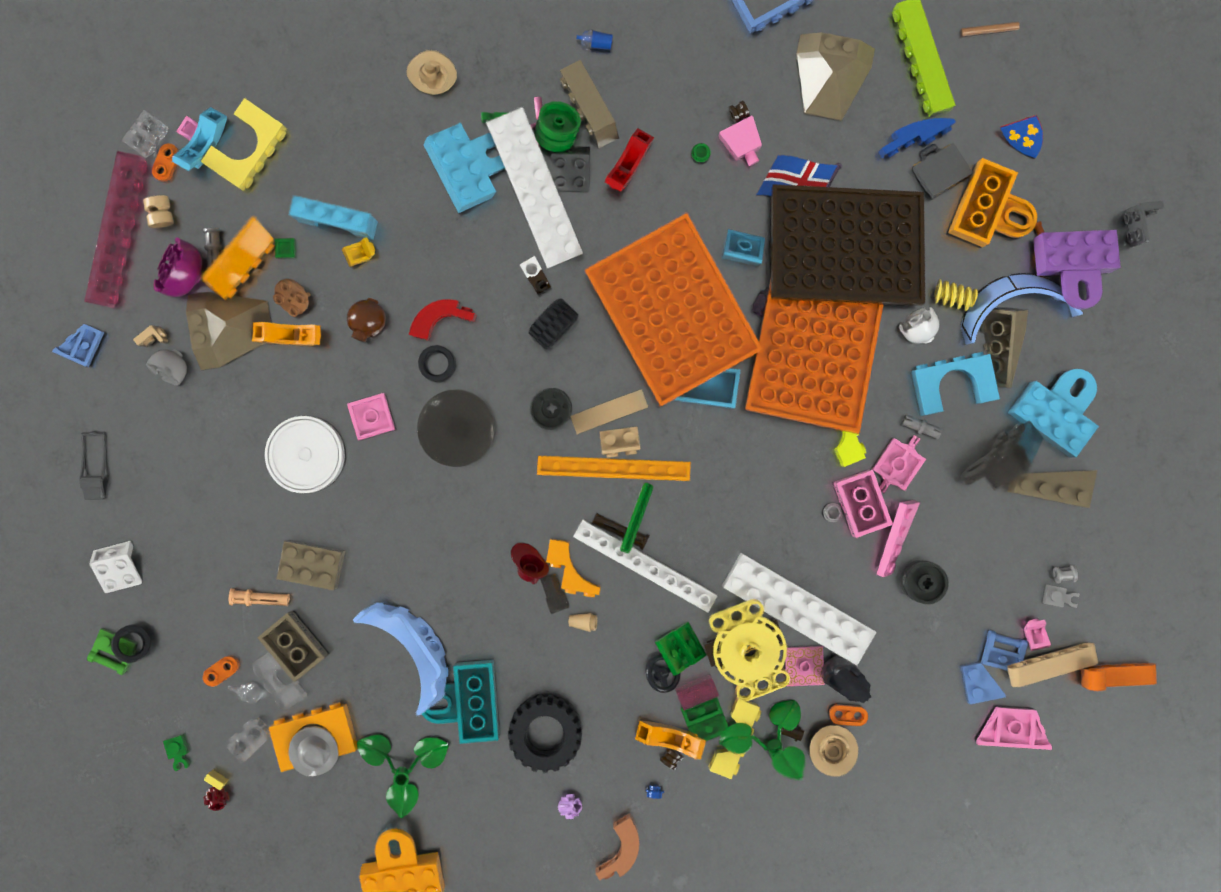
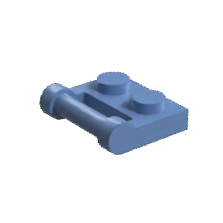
M989 630L981 663L1008 671V665L1024 660L1028 641L996 634V631ZM996 641L1018 647V651L1015 653L993 646Z

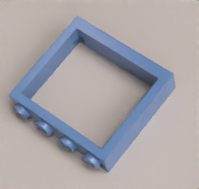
M732 0L749 33L761 31L771 21L776 23L783 18L782 15L788 12L792 14L802 4L809 5L814 1L789 0L764 15L753 19L744 0Z

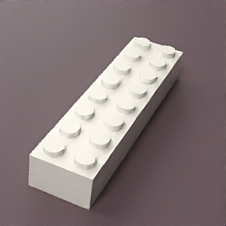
M523 107L486 122L547 269L583 254Z
M740 553L722 584L723 588L746 601L758 599L764 607V612L855 665H858L877 633ZM753 604L754 606L760 609V606L758 604Z

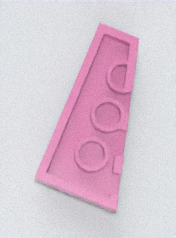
M915 500L900 502L877 575L886 577L894 572L895 562L901 552L920 502Z

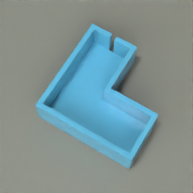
M729 368L673 399V401L734 409L736 406L740 370Z

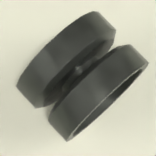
M917 560L908 564L903 570L901 587L910 599L922 604H934L946 595L949 587L948 577L939 565L925 560Z

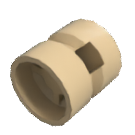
M158 195L143 199L144 209L149 213L146 216L149 228H162L174 224L172 213L168 211L170 209L168 196Z

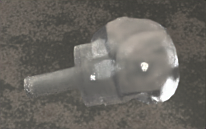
M249 682L246 685H241L239 688L228 687L229 691L237 693V698L248 704H256L261 696V690L255 682Z

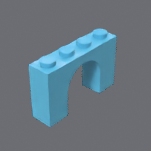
M293 196L289 213L291 217L300 223L318 227L319 223L347 230L355 236L367 237L371 240H374L378 223L369 213L298 196Z
M983 352L972 354V358L965 359V356L953 358L954 362L950 363L942 360L934 362L935 366L928 367L927 364L916 366V370L911 371L920 416L943 412L939 385L943 376L951 370L960 371L968 376L972 383L976 404L1000 399L991 355H984Z

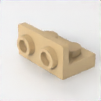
M637 427L600 432L602 454H606L607 458L618 456V452H625L626 455L637 454V450L641 449Z

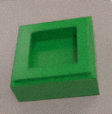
M275 238V258H296L295 239Z

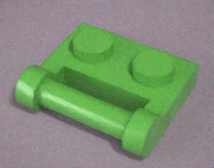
M102 628L98 633L92 650L87 656V661L91 663L97 662L116 670L120 675H124L129 663L122 661L119 664L98 655L100 650L114 655L111 642L115 633ZM122 636L119 641L121 652L126 655L134 654L138 643Z

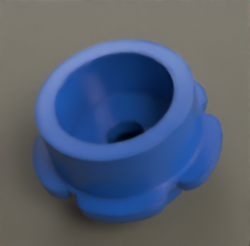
M649 785V788L645 790L647 797L661 799L662 793H664V790H661L659 785Z

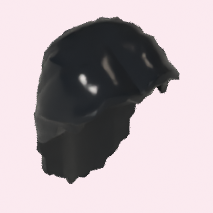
M835 656L823 665L821 674L825 684L845 696L849 701H860L863 704L865 701H869V698H871V685L853 663L841 656Z

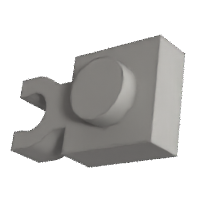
M1046 584L1042 603L1058 607H1064V603H1066L1068 606L1077 608L1078 604L1072 603L1071 598L1073 596L1079 597L1080 594L1075 592L1066 593V588Z

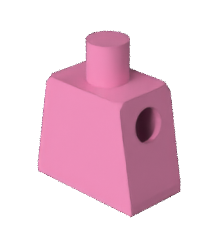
M753 116L719 132V139L736 161L745 157L749 166L759 162L755 151L759 150L762 144Z

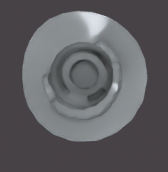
M312 726L300 730L293 736L289 744L288 753L293 767L299 773L305 776H318L333 768L338 759L339 751L337 742L329 731L321 727Z

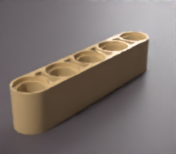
M1083 643L1008 665L1007 669L1011 686L1022 687L1098 664L1095 644Z

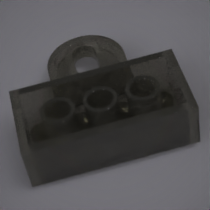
M1029 420L1024 424L1020 422L1013 427L1012 431L1001 433L997 437V442L993 444L992 451L974 462L961 474L960 478L968 485L985 477L993 489L996 490L1027 473L1044 439Z

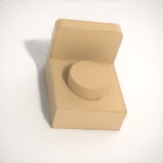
M150 325L133 339L138 346L143 347L151 345L155 341V337L161 343L168 342L165 337L167 336L166 332L160 326Z

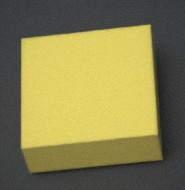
M214 770L209 772L204 779L218 790H221L229 781V779Z

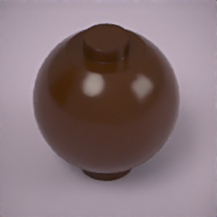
M372 298L360 300L349 308L347 324L353 331L352 338L366 342L368 337H374L383 330L386 316L383 308L378 305L379 302Z

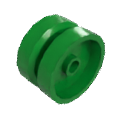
M555 101L545 104L540 109L534 130L536 141L540 146L552 152L569 150L574 145L580 127V115L575 108L567 103Z

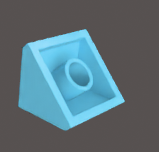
M728 229L721 258L759 267L763 259L765 238Z

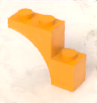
M551 538L546 562L555 568H561V565L565 566L561 589H565V593L576 594V591L584 592V596L595 597V594L599 595L601 586L587 581L574 568L569 554V541Z

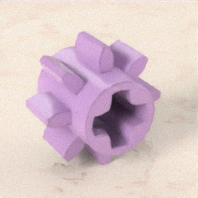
M567 794L566 797H561L558 804L560 815H565L566 819H574V816H579L582 810L580 799L575 798L574 794Z

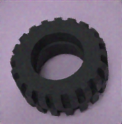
M538 695L537 698H530L526 700V703L518 707L511 719L508 732L510 750H513V756L516 760H520L522 762L521 765L525 768L527 766L531 767V771L537 772V770H542V773H548V770L558 771L561 766L566 767L569 761L575 758L577 751L580 749L582 725L579 715L573 710V706L570 703H565L564 699L560 697L557 699L554 698V695H548V697ZM548 716L556 719L561 724L564 735L558 747L551 750H541L529 742L527 729L535 718Z

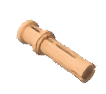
M231 588L229 592V605L231 606L234 604H245L248 607L252 604L289 606L290 602L289 594L256 593L251 589L238 591L235 588Z

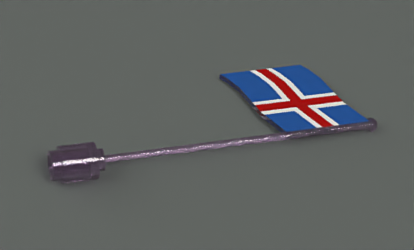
M778 155L756 196L771 197V187L773 184L830 187L840 168L842 169V164H819L794 156ZM768 288L765 290L761 289L752 304L753 308L751 311L762 318Z

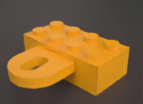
M984 158L976 162L973 174L969 179L948 233L980 247H985L990 243L994 231L1012 238H1020L1029 234L1036 226L1037 212L1029 201L1010 194L1018 172ZM1016 212L1025 216L1027 219L1026 225H1020L1011 221L1009 213Z
M402 829L384 831L378 837L375 846L377 862L364 863L361 866L359 878L362 892H444L445 885L438 852L417 855L412 836ZM390 840H397L399 842L401 850L399 855L391 853Z

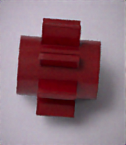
M211 787L206 792V796L203 797L204 805H208V809L212 811L223 809L226 801L229 800L228 792H225L224 788L218 790L215 787Z

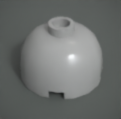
M174 349L172 351L159 350L146 363V366L155 375L157 373L163 376L162 379L176 386L180 385L187 372L186 362L182 359L183 355Z

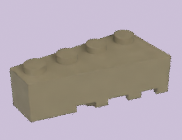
M579 60L561 69L562 78H560V82L564 89H568L569 99L573 105L576 104L580 119L585 121V127L589 135H592L597 147L601 148L619 139L615 121L582 61Z

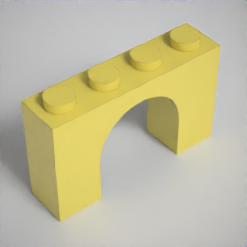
M245 98L234 112V115L255 130L258 143L254 153L246 159L234 160L211 146L201 160L203 164L242 191L252 185L253 177L263 169L264 161L274 153L275 145L278 141L283 140L287 129L279 121Z

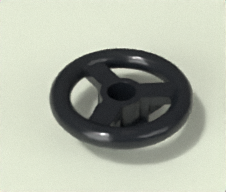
M659 654L649 661L646 668V677L654 690L668 693L677 687L681 674L675 675L674 681L668 686L667 678L671 671L668 666L663 668L655 665L657 661L664 660L663 656Z

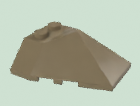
M822 32L800 34L796 56L799 66L804 114L842 121L872 68L875 49L859 39Z
M213 292L188 295L186 315L191 345L201 370L222 367L243 354L266 344L252 342L253 322L272 323L268 301L233 296L231 299L228 297L224 300Z

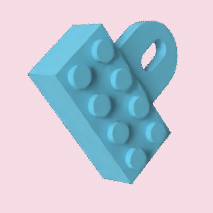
M459 123L426 137L424 147L458 213L493 198L496 190L489 176L504 170L505 167L500 155L494 158H489L486 155L487 150L496 147L491 133L470 141L462 124Z
M1072 369L1063 373L1051 390L1037 381L1029 382L1008 411V414L1066 456L1077 457L1099 427L1083 415L1096 396V381L1088 371ZM1081 378L1084 381V387L1076 397H1073L1070 394V389L1075 381Z

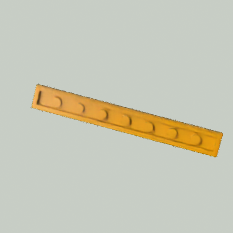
M538 456L537 475L690 481L691 462Z

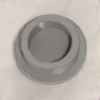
M835 503L826 505L823 510V516L829 522L839 521L843 514L842 508Z

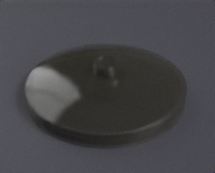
M448 390L435 395L425 404L418 418L417 434L422 448L429 457L446 466L460 467L476 462L489 450L494 439L495 422L492 412L481 398L464 390Z

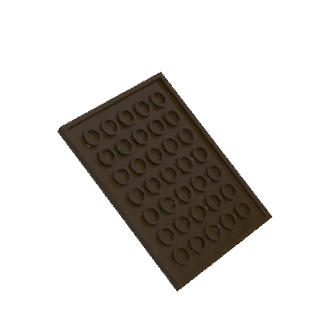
M773 184L771 187V299L923 306L925 304L924 192Z

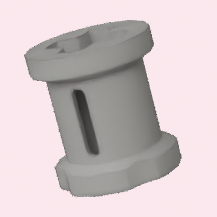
M1075 565L1065 568H1053L1054 580L1057 584L1061 583V581L1070 580L1077 582L1078 573Z

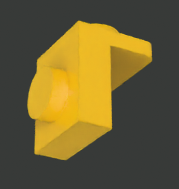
M365 237L360 242L343 247L342 252L349 267L370 260L375 254V249L372 242H369L368 238Z

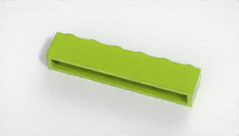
M905 0L897 3L892 12L895 22H898L900 28L898 31L901 40H904L906 46L905 54L907 58H910L912 64L911 72L913 76H916L918 82L917 90L920 95L922 94L924 100V111L928 112L929 117L952 110L956 105L921 0Z

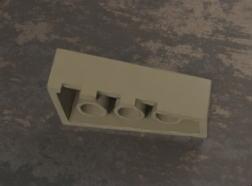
M1097 470L1011 473L1008 492L1090 508Z

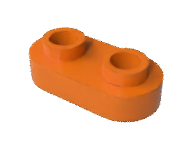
M167 143L161 146L152 167V175L161 182L170 180L177 166L176 163L172 162V159L179 149L173 144ZM171 150V154L166 156V152ZM160 168H164V172L162 174H159Z
M229 655L213 664L203 673L204 683L214 687L232 676L239 669L238 659ZM226 663H229L231 665L230 669H227L225 667ZM210 674L215 676L214 680L210 679Z
M836 704L830 708L829 717L837 725L862 726L868 720V713L861 706ZM836 711H841V716L836 717ZM856 712H860L859 718H854Z

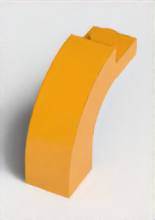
M253 322L252 342L298 346L320 345L321 326Z
M639 721L635 740L646 745L674 749L695 759L702 758L706 740L697 737L698 735L695 733L650 721Z

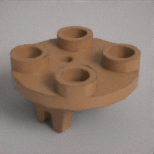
M283 279L275 286L273 300L291 316L295 317L306 311L309 304L308 298L311 294L309 292L306 293L303 287L296 281Z

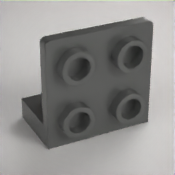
M572 146L564 152L551 151V177L557 191H589L590 147Z
M1163 200L1141 203L1125 210L1124 220L1128 224L1129 231L1127 239L1131 247L1149 242L1146 218L1157 214V210L1164 208Z

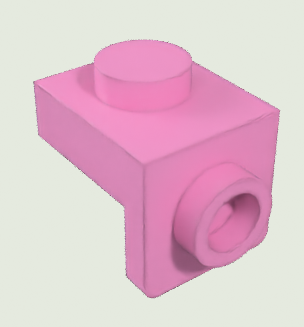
M1030 620L1024 628L1031 651L1051 646L1045 629V620Z

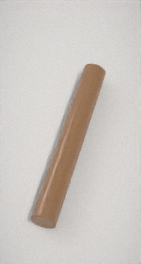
M1019 22L961 28V36L1019 30Z

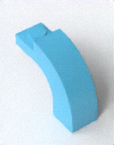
M212 107L201 113L192 139L184 148L173 155L172 162L188 171L193 167L200 168L203 165L201 160L211 146L215 148L219 142L227 116Z

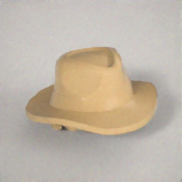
M427 50L420 53L411 60L407 67L409 81L417 89L427 94H442L449 90L457 79V72L452 61L438 51Z
M840 726L821 728L811 740V761L819 771L833 777L845 775L856 763L858 757L857 741L846 728Z

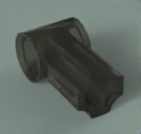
M556 573L540 578L547 597L546 602L550 613L554 614L570 608Z

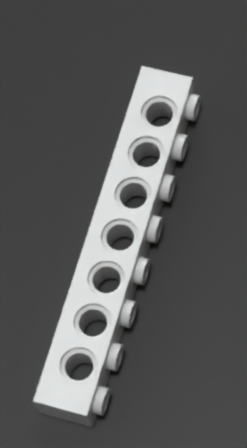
M584 519L573 536L706 612L710 611L717 598L716 593L632 547L629 554L620 551L622 540Z

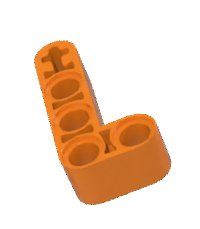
M1156 664L1093 665L1081 669V686L1091 691H1104L1106 687L1157 684Z

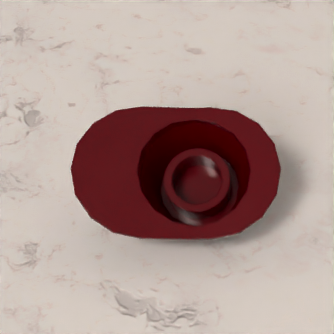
M517 543L512 547L511 558L516 564L518 575L522 580L531 582L534 585L540 578L548 574V564L533 546L527 543Z

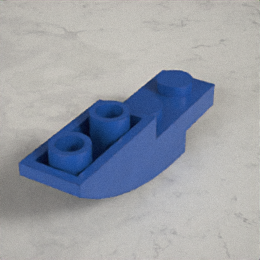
M933 118L904 126L891 135L894 141L882 147L879 154L882 158L887 155L890 158L899 152L898 149L902 146L908 148L913 145L915 140L918 145L922 143L928 145L936 140L935 136L939 133L943 136L952 130L951 126L956 121L951 118Z

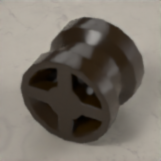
M743 100L736 106L731 105L728 107L730 116L735 124L740 122V120L750 117L747 105Z
M666 748V753L664 756H661L660 761L667 767L676 770L678 762L682 761L684 756L674 749Z

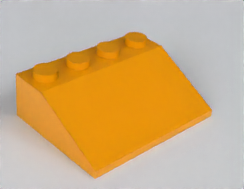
M252 217L202 276L206 286L224 300L228 297L231 299L238 291L236 287L240 282L244 284L250 277L248 274L252 268L256 269L261 264L262 260L260 258L265 253L268 255L274 248V238L256 218Z

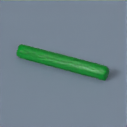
M644 483L620 547V551L624 553H630L654 488L649 483Z

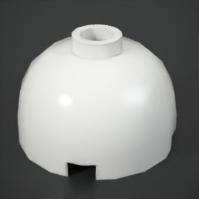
M929 307L930 310L928 311L925 308L914 311L906 317L908 321L904 325L902 322L900 323L899 329L908 341L926 344L934 339L939 330V319L933 308Z

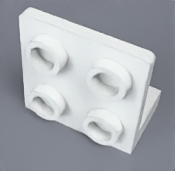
M131 541L93 551L90 566L105 593L142 583V579L131 559L133 550Z

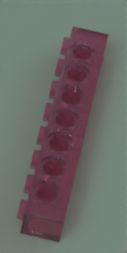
M117 151L84 302L113 309L114 305L118 302V286L121 285L123 279L121 273L127 261L125 256L126 250L131 243L130 231L134 228V213L139 206L137 199L139 192L143 188L142 176L147 169L146 159L139 155ZM132 170V176L127 179V172ZM125 189H128V195L126 197H123V191ZM124 207V214L119 216L118 211ZM120 226L119 234L115 235V228ZM116 245V251L111 254L110 248ZM111 263L112 270L107 273L106 267ZM107 282L108 288L103 292L102 285Z

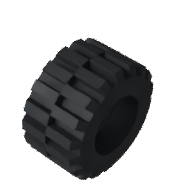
M562 298L557 299L535 320L528 333L544 349H548L570 329L577 320L578 313Z

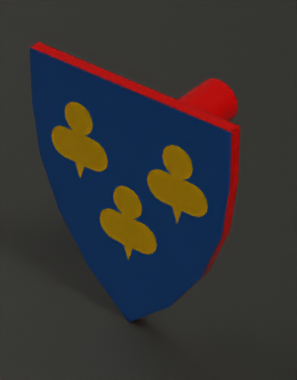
M1037 115L1000 127L1004 137L1016 150L1027 156L1037 157L1043 143V129Z

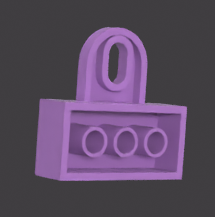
M1117 230L1041 233L1033 239L1037 276L1060 275L1063 297L1075 309L1084 310L1096 305L1102 296L1101 273H1111L1121 268ZM1079 281L1083 282L1086 286V300H1082L1079 297Z

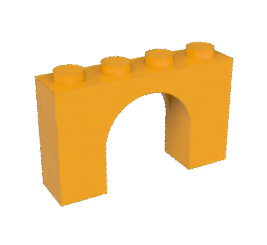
M340 702L329 705L328 709L322 710V707L311 710L310 714L306 715L301 712L292 715V719L285 720V717L274 720V724L269 727L281 772L294 769L289 758V744L293 736L303 726L308 724L321 725L333 735L338 746V756L355 752L358 749L347 703L342 705Z

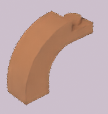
M630 813L613 822V828L621 840V848L614 858L596 868V875L599 881L603 878L608 879L612 877L615 871H617L620 877L630 870L637 858L639 834L636 823Z

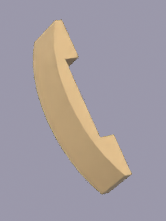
M641 389L570 417L576 433L579 434L648 408Z

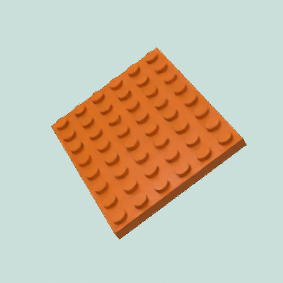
M687 213L585 269L588 278L660 407L763 350Z
M770 279L758 340L763 350L756 353L745 410L859 434L883 304L771 299Z

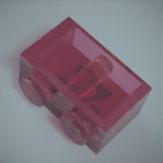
M711 675L675 689L683 710L719 696Z

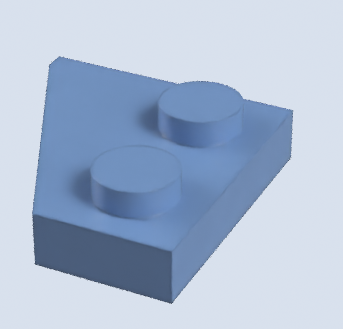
M83 324L77 329L75 334L66 338V341L59 347H55L52 352L85 367H89L104 332Z
M980 662L961 666L968 704L1006 697L1005 693Z

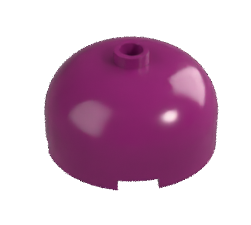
M175 238L176 243L174 245L170 243L166 248L157 268L159 270V278L154 280V290L169 297H181L187 294L200 281L202 276V257L199 250L193 244L180 238Z

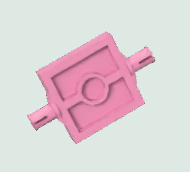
M913 435L908 444L901 443L897 439L892 438L872 468L884 480L879 487L882 493L885 494L890 484L905 491L926 459L914 449L921 440L917 436Z

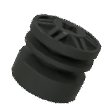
M548 388L540 391L530 404V414L533 421L544 429H556L563 426L569 420L572 413V402L569 396L557 388ZM550 403H552L553 406H557V409L554 410V413H552L551 410H547V407L550 406Z

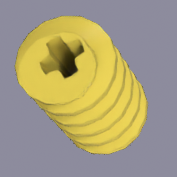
M941 279L938 280L934 292L935 303H938L940 299H942V305L950 301L951 308L957 303V309L964 305V311L974 306L978 295L976 288L971 290V287H966L964 289L963 285L957 287L954 282L949 285L948 281L942 283Z

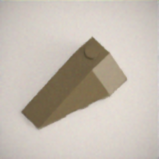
M995 307L980 326L981 333H984L986 342L984 347L988 354L991 355L996 383L999 387L1012 388L1026 332L1028 310Z

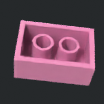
M866 470L833 482L853 537L857 538L893 525L873 470Z

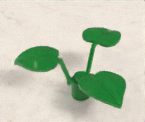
M782 701L771 708L769 713L770 721L778 726L777 739L770 740L767 745L756 736L751 735L752 729L745 723L733 724L722 733L719 744L735 754L746 753L752 747L751 739H753L765 751H768L773 767L778 773L791 779L803 780L806 763L803 751L794 746L786 747L783 750L781 743L782 727L791 731L800 723L801 709L797 701Z
M374 734L357 741L358 751L368 764L380 766L383 764L384 759H387L391 772L394 773V784L387 790L386 800L400 818L405 817L414 808L418 800L417 787L412 783L408 784L410 773L414 766L420 760L421 764L426 768L438 767L444 761L449 747L448 743L440 738H423L414 747V752L418 757L408 769L406 767L395 769L390 757L387 755L391 751V744L385 736Z

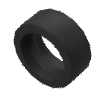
M440 345L427 347L422 351L418 359V367L421 374L434 382H441L450 378L456 366L452 352ZM432 353H442L448 360L446 371L440 375L431 374L426 368V359Z
M136 625L125 626L115 633L111 642L112 651L120 661L126 663L137 662L148 653L150 637L142 627ZM127 633H136L143 641L142 649L135 655H126L119 648L120 638Z

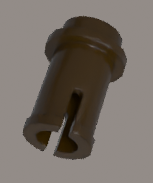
M800 726L791 731L782 727L781 734L793 738L797 742V740H802L804 730Z

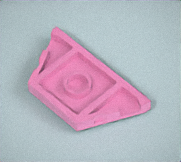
M996 707L976 740L977 745L1052 750V746L1046 737L1045 729L1041 725L1040 717L1035 709Z

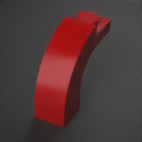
M637 128L620 159L607 175L604 182L620 192L625 189L646 155L654 137Z
M438 300L420 310L412 322L409 335L430 341L433 328L439 320L445 317H457L475 322L476 314L472 313L473 309L462 306L459 309L460 302L458 300Z

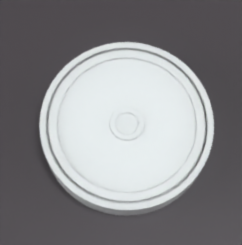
M310 416L293 417L279 424L270 434L265 447V462L271 477L283 488L296 493H311L328 487L339 476L345 460L343 441L335 428L322 419Z

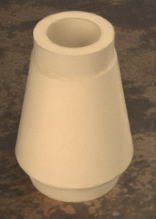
M593 613L570 615L569 627L588 632L596 631L597 615H593Z

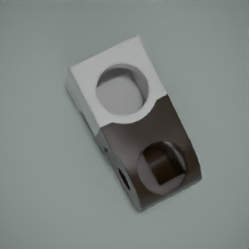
M535 256L520 264L521 269L538 295L551 288Z

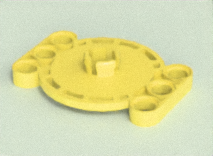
M751 599L717 612L709 619V625L712 630L718 632L713 648L715 664L719 672L728 681L737 685L736 695L744 702L781 689L790 682L788 672L782 668L787 655L785 638L781 630L772 621L761 617L764 613V607L758 599ZM758 604L760 606L759 611L751 613L749 611L751 605ZM740 611L742 613L741 618L733 620L731 618L733 612ZM721 618L724 623L721 627L713 626V621ZM766 623L770 624V625L773 626L775 629H774V630H771V629L766 625ZM778 634L782 639V644H779V641L776 637ZM720 641L719 651L717 652V646ZM747 645H750L751 648H756V652L752 656L744 655L748 649ZM780 650H783V655L780 661ZM717 658H721V661L723 663L722 668L720 667ZM728 671L731 675L734 676V679L727 676L725 672ZM779 673L786 675L783 682L776 681V676ZM762 680L768 682L765 689L758 688V683ZM744 687L750 689V693L747 696H741L739 693Z

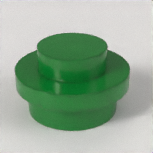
M704 143L696 144L691 152L692 158L699 163L707 161L711 154L710 148Z

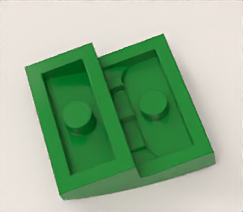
M689 622L679 626L655 642L673 676L678 675L690 665L696 664L707 656Z
M716 695L711 696L702 703L699 701V704L693 703L681 708L689 732L697 734V737L706 740V742L720 737L729 727Z

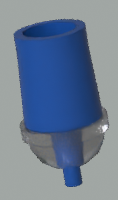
M590 29L584 31L582 36L577 35V39H580L582 44L588 47V49L611 50L613 34Z

